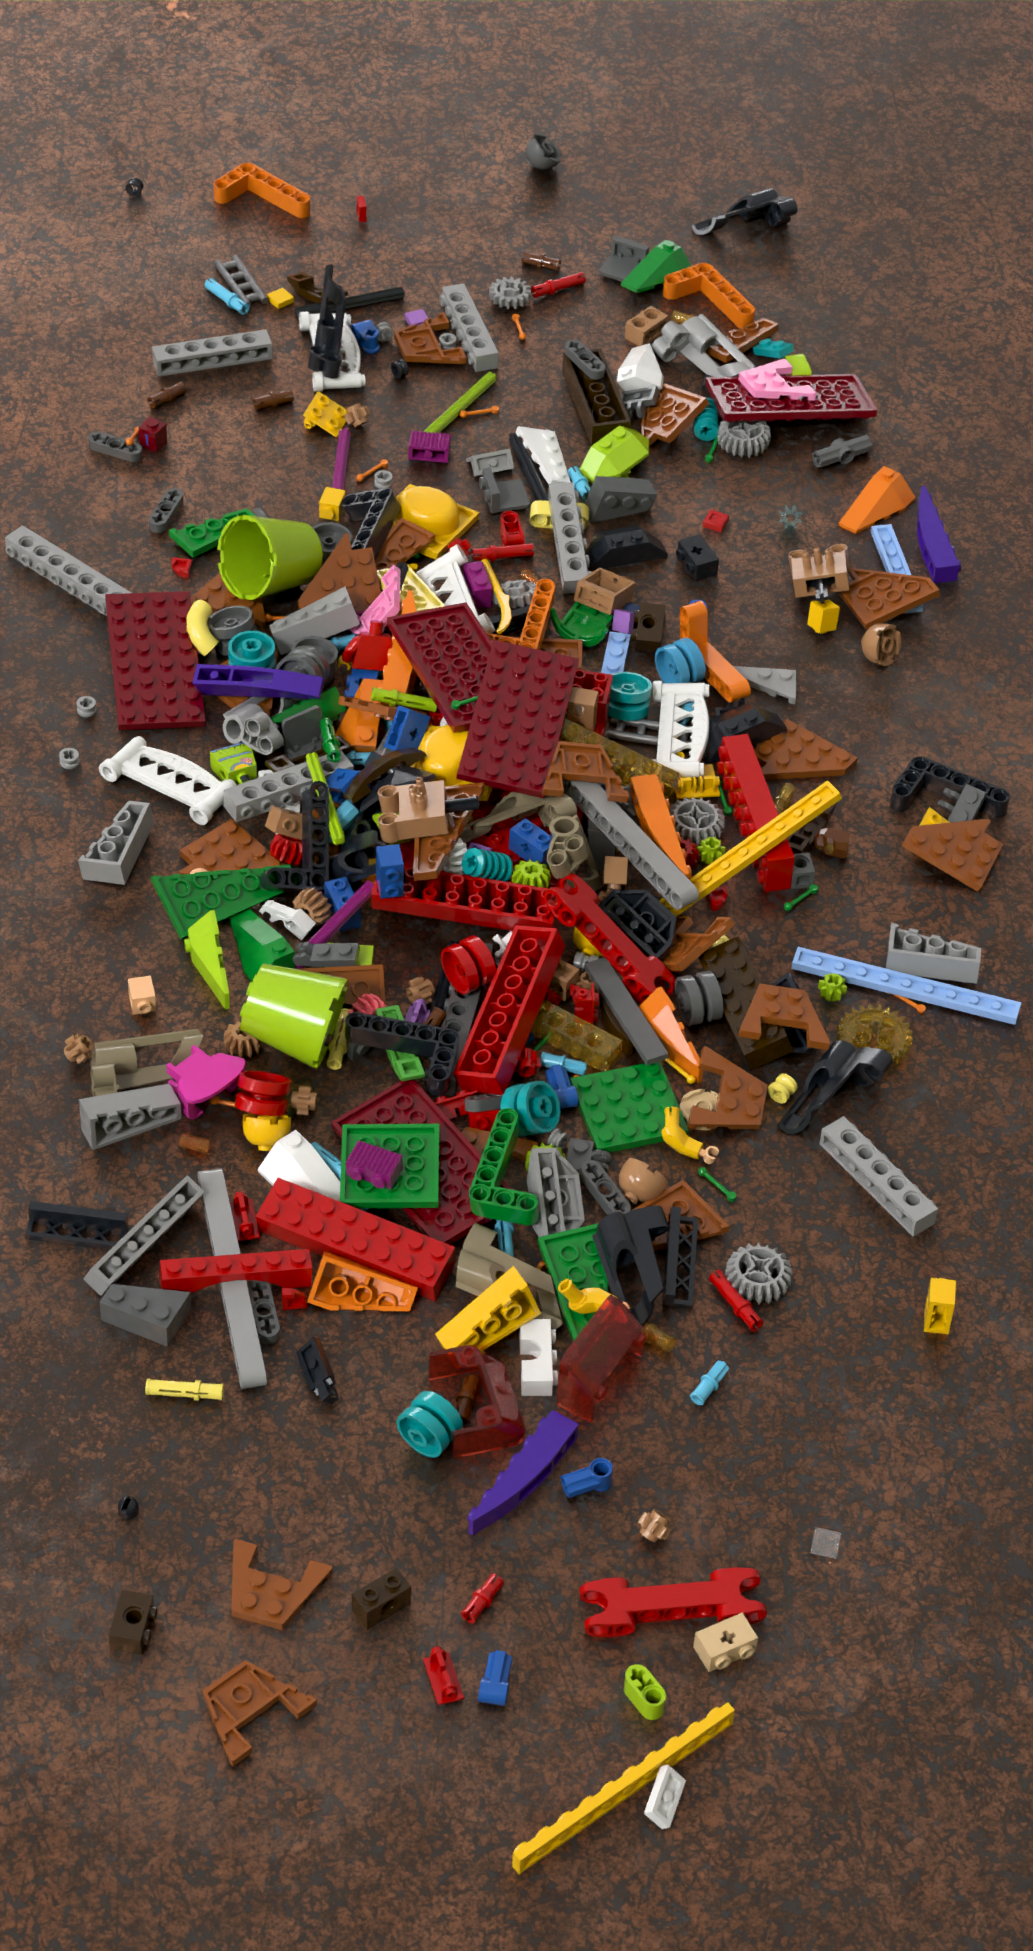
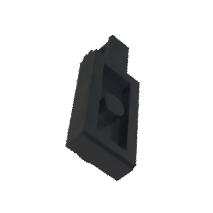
M313 1337L296 1354L310 1390L315 1392L322 1402L325 1401L332 1405L339 1399L337 1390L333 1387L336 1384L335 1377L320 1339Z

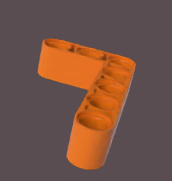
M252 163L239 165L213 183L214 200L219 204L228 203L249 190L298 218H306L310 215V196Z
M699 263L664 277L663 296L665 298L673 300L701 290L738 328L744 329V325L754 322V306L712 265Z
M541 579L537 582L520 639L487 633L492 643L493 640L540 650L550 618V609L553 608L555 602V583L550 579Z
M703 601L682 606L680 608V639L687 637L698 646L705 661L706 673L704 678L728 702L750 696L751 688L748 681L708 642V612Z

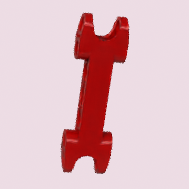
M570 873L560 880L561 889L551 887L545 892L544 902L554 916L565 926H575L624 977L622 983L631 997L640 1005L647 999L646 995L650 996L658 987H662L667 995L675 991L676 979L657 957H646L601 910L597 905L599 902L597 894L579 876ZM567 879L571 880L574 883L575 888H572L567 884ZM550 893L557 897L558 903L551 899ZM662 980H666L670 984V989L663 985Z
M722 1568L710 1574V1581L629 1588L628 1580L621 1577L590 1581L579 1588L580 1600L590 1604H597L604 1611L584 1621L585 1632L594 1637H620L632 1634L636 1629L635 1623L716 1616L719 1623L740 1613L744 1614L749 1624L757 1623L767 1616L766 1605L758 1601L748 1600L741 1593L757 1587L761 1583L760 1574L753 1568Z

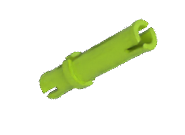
M373 687L371 692V701L389 703L393 707L400 705L434 713L437 709L432 698L401 693L397 689L390 691Z

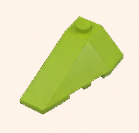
M211 910L188 929V939H184L186 953L190 952L193 964L225 1009H230L229 989L223 965L222 947H220L219 929L215 910Z

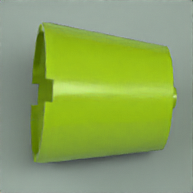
M250 515L237 516L225 525L220 535L217 549L220 550L221 563H218L223 582L233 595L247 600H255L310 583L321 569L323 559L320 539L316 531L309 524Z
M263 963L257 975L254 976L253 982H250L246 992L248 999L243 1004L240 1012V1017H242L240 1030L310 1067L318 1069L328 1050V1047L324 1046L328 1036L333 1037L348 987H345V985L347 986L349 980Z

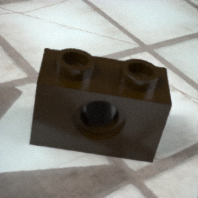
M640 602V609L635 610L634 622H637L638 626L637 629L633 628L632 641H636L635 649L657 651L661 647L665 605ZM645 625H651L652 628H649V629H648V628H645L644 626H645Z
M397 1568L352 1593V1612L366 1630L411 1604V1586Z
M127 1590L121 1591L109 1632L110 1650L142 1655L144 1645H149L150 1623H155L157 1618L158 1606H154L153 1595Z

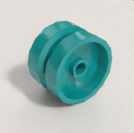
M260 631L238 633L229 641V665L275 669V643L273 639Z
M613 673L608 715L625 721H636L646 717L650 705L651 681L637 673Z
M545 1081L513 1085L507 1088L502 1096L501 1110L512 1108L518 1113L520 1128L518 1137L548 1133L557 1126L560 1118V1102L555 1090Z
M431 1391L420 1392L411 1402L410 1407L405 1408L396 1420L397 1429L408 1445L417 1452L432 1458L440 1456L448 1447L449 1442L453 1441L463 1428L462 1419L452 1404L442 1396Z

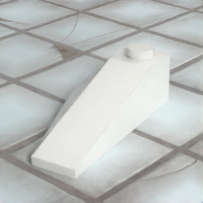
M650 343L632 348L619 368L617 383L622 392L657 386L659 390L662 389L664 377Z
M297 1130L278 1140L258 1168V1172L272 1186L279 1177L340 1201V1181L313 1146Z

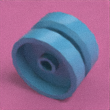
M687 637L674 641L673 644L658 648L655 652L656 669L663 683H697L704 679L706 673L705 661L698 646Z

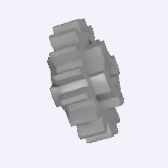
M503 277V280L496 279V283L492 282L489 288L490 300H494V305L500 304V308L506 306L509 309L510 306H513L517 309L518 305L523 307L524 303L529 302L531 296L530 285H526V281L520 282V278L513 280V277H510V279Z
M516 580L500 584L504 594L510 596V609L522 608L527 606V604H531L536 584H533L532 581L527 583V580ZM493 591L495 604H498L500 607L499 601L495 595V592Z

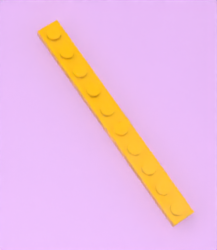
M827 780L694 875L689 880L698 890L699 898L697 901L679 910L673 908L664 897L659 902L677 917L841 800L840 792Z
M729 1703L720 1708L715 1707L708 1713L705 1719L692 1723L686 1732L679 1737H672L665 1744V1747L658 1752L652 1751L638 1766L629 1767L618 1780L606 1783L598 1794L593 1797H586L578 1808L572 1812L567 1811L562 1814L552 1826L542 1828L536 1834V1837L528 1843L522 1842L513 1852L512 1867L518 1874H521L653 1781L658 1775L660 1766L669 1765L673 1767L733 1724L735 1709Z

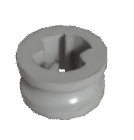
M387 322L379 323L376 326V329L379 331V341L387 342L393 337L394 332Z
M451 333L442 334L439 337L441 349L456 348L457 338Z
M386 470L376 472L374 476L375 487L378 489L390 488L392 486V474Z
M83 696L77 700V712L80 716L90 717L96 713V701L93 697Z
M74 748L61 750L59 753L60 765L65 769L76 768L79 765L78 751Z
M556 1128L549 1136L547 1146L553 1143L554 1148L561 1147L562 1151L569 1135L566 1132L561 1133V1130Z

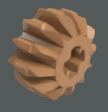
M316 888L302 890L293 901L295 905L293 909L301 908L316 922V927L322 925L332 914L330 910L331 904L327 902L328 898L324 897L322 891L318 892Z
M236 1020L235 1025L229 1024L224 1033L226 1051H230L232 1056L238 1054L240 1058L245 1055L251 1058L252 1053L259 1054V1050L264 1042L241 1031V1023Z

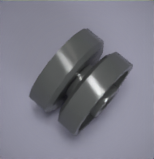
M326 522L312 527L316 531L322 546L323 559L321 567L345 533L349 534L352 546L351 532L341 524Z
M230 606L218 610L209 617L207 621L208 628L219 641L214 647L218 654L228 655L229 641L238 633L258 631L254 625L255 619L250 608Z
M317 636L302 637L296 640L292 645V650L302 645L311 646L318 649L326 657L330 666V676L323 685V688L331 685L335 680L338 656L336 646L329 640Z
M302 645L294 648L276 666L278 670L323 677L324 684L330 676V666L326 657L318 649L311 646ZM291 698V699L303 701V700H306L307 698Z
M712 971L698 972L694 978L691 975L676 978V1003L680 1016L687 1026L699 1025L703 1022V1019L707 1022L721 1020L723 1016V999L718 981Z

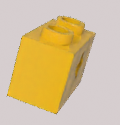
M931 1278L925 1304L924 1332L949 1334L955 1306L956 1280Z

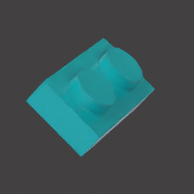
M764 339L760 341V344L753 347L754 355L781 359L793 352L794 348L791 343Z

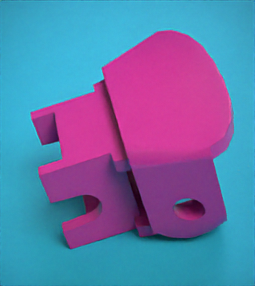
M193 1045L191 1047V1056L176 1067L170 1062L166 1065L167 1073L176 1081L174 1082L170 1079L168 1084L178 1094L183 1114L189 1119H197L203 1114V1111L195 1104L206 1101L223 1090L232 1093L238 1089L239 1073L245 1071L246 1064L243 1058L223 1053H217L210 1057Z

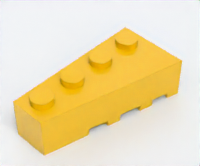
M513 1266L435 1335L454 1366L458 1367L540 1315L541 1312L527 1283Z

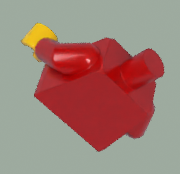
M371 620L369 632L360 631L359 636L353 637L346 646L343 655L339 657L338 668H340V665L346 664L347 670H350L352 665V668L383 671L384 666L388 664V650L392 648L393 644L390 634L382 633V621Z

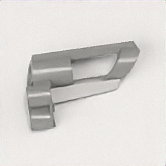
M703 314L689 318L682 324L669 321L662 328L663 336L657 338L652 345L653 351L664 362L671 361L681 353L705 374L713 377H734L739 375V372L755 368V365ZM712 345H722L738 362L719 366L706 353V349Z
M251 697L223 714L225 718L223 732L229 742L237 744L242 741L251 749L264 755H269L284 745L283 737L279 732L282 726H277L276 723H273L270 717L258 706L259 703L270 697ZM280 698L281 706L277 714L290 708L293 699Z

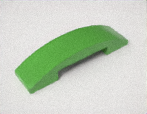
M399 1005L376 1009V1016L404 1020ZM386 1049L391 1065L401 1081L425 1077L419 1057H415L414 1054Z

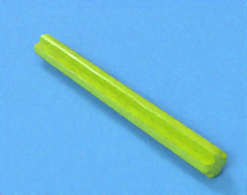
M488 372L424 432L440 433L461 411L465 410L496 381V374Z
M308 753L306 761L313 782L322 781L327 785L317 753ZM329 791V832L333 843L338 845L345 842V836Z

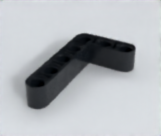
M390 488L349 494L341 502L352 521L364 520L351 549L372 547L375 561L401 508L399 501Z
M917 756L910 761L894 784L890 807L898 812L908 810L923 788L957 802V800L947 797L943 793L945 788L961 795L965 785L968 784L987 794L979 811L1000 818L1007 814L1010 794L1005 789L928 758Z
M315 781L306 786L302 793V869L274 867L261 874L259 882L261 887L267 891L300 893L307 888H316L319 892L324 889V882L329 881V790L324 782ZM312 788L318 791V798L313 795ZM313 810H315L318 813V820L313 817ZM313 832L318 835V837H319V841H318V842H316V841L313 839V837H312V833H313ZM312 855L318 857L319 864L313 862ZM270 874L276 878V884L270 882ZM291 875L296 877L297 886L291 882ZM313 877H316L318 879V887L313 884Z
M353 1012L347 1015L345 1019V1038L347 1041L359 1045L431 1057L432 1061L428 1078L429 1092L436 1096H442L449 1091L459 1051L458 1032L448 1028L360 1012Z

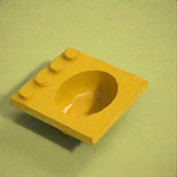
M409 484L396 497L401 508L391 529L403 518L435 534L436 540L419 551V553L437 560L448 550L447 545L461 537L479 519V512L456 503L450 495L439 489Z
M448 724L444 726L429 725L418 747L419 750L425 752L426 756L410 767L435 774L436 778L433 781L444 780L445 787L473 784L472 782L456 779L469 730L453 733ZM485 785V791L480 801L488 800L493 787Z

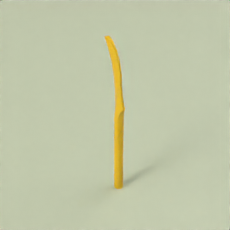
M483 559V565L486 568L485 570H487L493 591L501 607V622L496 631L499 635L509 626L512 619L509 606L510 596L504 594L489 561Z

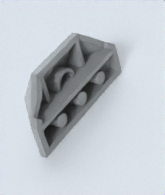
M533 1148L529 1161L527 1187L528 1193L534 1194L537 1197L540 1213L538 1222L532 1225L538 1237L579 1228L585 1221L579 1173L560 1155L556 1148Z

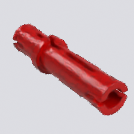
M579 272L553 281L549 279L545 283L532 286L531 293L536 292V294L532 295L534 298L546 294L553 295L556 291L584 284L586 277H581L584 273Z
M530 543L472 548L471 553L473 555L471 557L472 561L475 562L483 559L496 561V559L534 556V551L530 550L534 549V545Z
M716 1270L718 1277L713 1272L709 1276V1281L734 1309V1314L741 1318L752 1332L757 1331L754 1325L760 1329L764 1321L752 1309L751 1302L742 1297L721 1270Z

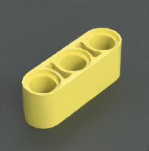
M539 500L531 504L530 523L532 526L553 529L549 501ZM577 503V506L581 507V519H579V522H583L584 529H586L589 524V507L586 504Z

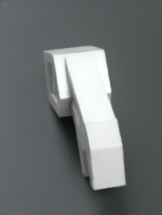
M268 900L259 910L262 914L265 911L271 915L269 919L271 922L282 920L284 926L301 941L316 924L301 908L295 910L274 902V900Z

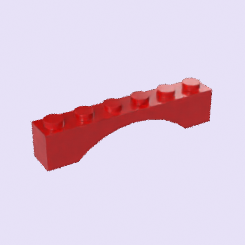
M309 1249L160 1260V1288L190 1292L192 1294L214 1284L235 1280L265 1281L283 1288L311 1287L312 1263Z

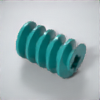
M707 398L709 404L693 419L694 434L703 441L715 439L719 431L718 411L711 398Z
M470 848L462 858V870L465 875L506 882L512 874L511 858L504 853Z

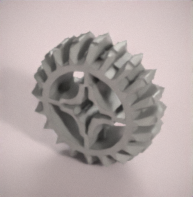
M745 420L736 422L722 421L717 435L718 444L721 445L722 450H726L727 454L733 453V456L740 455L741 458L743 456L750 458L751 455L757 456L758 453H763L768 448L771 439L770 427L767 426L766 421L755 420L754 422Z
M693 796L690 800L684 797L683 801L677 800L675 805H671L669 813L674 816L675 831L679 832L680 838L682 836L683 840L691 839L692 843L697 844V848L700 846L701 840L715 837L720 840L725 830V816L722 809L718 808V804H712L711 800L704 801L703 798L700 800L695 799Z
M758 1242L753 1247L748 1243L746 1249L740 1246L737 1252L732 1253L731 1258L727 1261L725 1276L743 1298L746 1297L750 1302L756 1300L758 1304L765 1300L769 1304L772 1299L778 1301L780 1295H785L787 1292V1288L791 1285L792 1268H790V1260H786L785 1253L779 1254L778 1247L772 1250L769 1244L762 1247ZM743 1268L746 1269V1273L744 1274L740 1272V1270ZM773 1273L777 1275L775 1279L771 1277Z

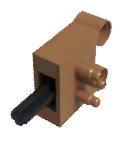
M845 544L831 546L830 549L825 550V555L823 556L819 547L813 549L814 557H809V553L804 550H794L789 553L788 558L791 575L793 576L795 598L816 595V601L824 604L825 600H828V593L849 590L848 568L850 567L848 547Z
M417 777L416 784L386 785L378 790L380 807L383 813L378 817L381 839L386 843H393L403 839L448 834V813L479 809V799L476 796L447 800L444 780L423 782L422 777Z

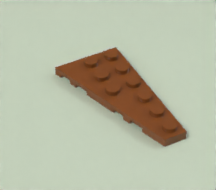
M484 782L445 787L447 800L475 796L480 800L485 791ZM474 810L448 813V834L415 838L414 881L438 878Z
M684 1180L663 1191L659 1197L648 1200L634 1208L661 1206L668 1222L671 1206L681 1207V1216L698 1218L697 1240L728 1233L730 1228ZM680 1224V1232L686 1236L692 1232V1225ZM667 1232L656 1237L655 1241L651 1242L654 1251L666 1248Z

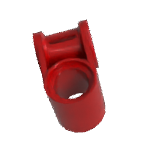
M505 511L501 514L500 534L502 546L525 544L524 531L521 527L519 516L514 511Z

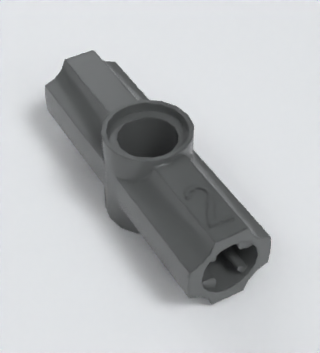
M868 435L848 441L839 438L833 441L830 447L813 452L812 458L817 468L838 461L841 464H848L855 456L872 451L873 445Z

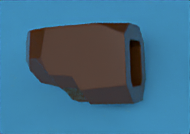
M820 829L814 835L813 844L827 855L847 858L850 833L840 829Z

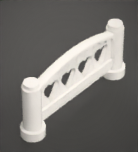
M300 312V331L310 330L314 346L320 314ZM344 314L341 346L343 348H340V353H344V358L346 359L342 360L341 366L347 365L349 372L340 371V377L336 379L323 376V371L313 372L312 383L314 392H322L323 389L361 388V386H365V375L359 373L361 365L359 345L349 327L351 326L350 314Z
M458 544L451 547L450 552L416 572L437 597L441 594L452 593L444 603L445 606L467 602L485 632L493 633L495 631L492 622L485 613L478 616L460 566L467 563L468 559ZM447 579L441 588L435 591L436 587L433 583L436 580Z
M653 681V702H661L657 761L656 759H647L646 775L657 774L658 778H692V776L698 778L699 776H704V763H700L704 755L709 738V714L705 702V697H710L709 684ZM689 701L694 702L692 705L694 710L691 712L678 707ZM687 717L693 718L691 721L693 726L685 727L677 723ZM685 733H692L690 736L692 741L690 743H684L676 738ZM683 749H691L689 752L691 757L689 759H683L675 755V753Z
M139 736L128 742L111 759H106L99 765V772L107 781L114 782L123 774L190 806L189 814L192 820L199 825L207 824L212 819L213 813L224 803V789L236 786V783L231 779L222 782L218 781L205 769L183 757L147 747L146 741ZM147 757L150 761H156L154 764L139 766L140 758ZM162 765L174 770L170 773L157 775L158 767ZM183 774L186 778L192 779L191 781L179 784L175 783L176 775ZM195 783H202L204 786L210 787L207 790L193 792Z

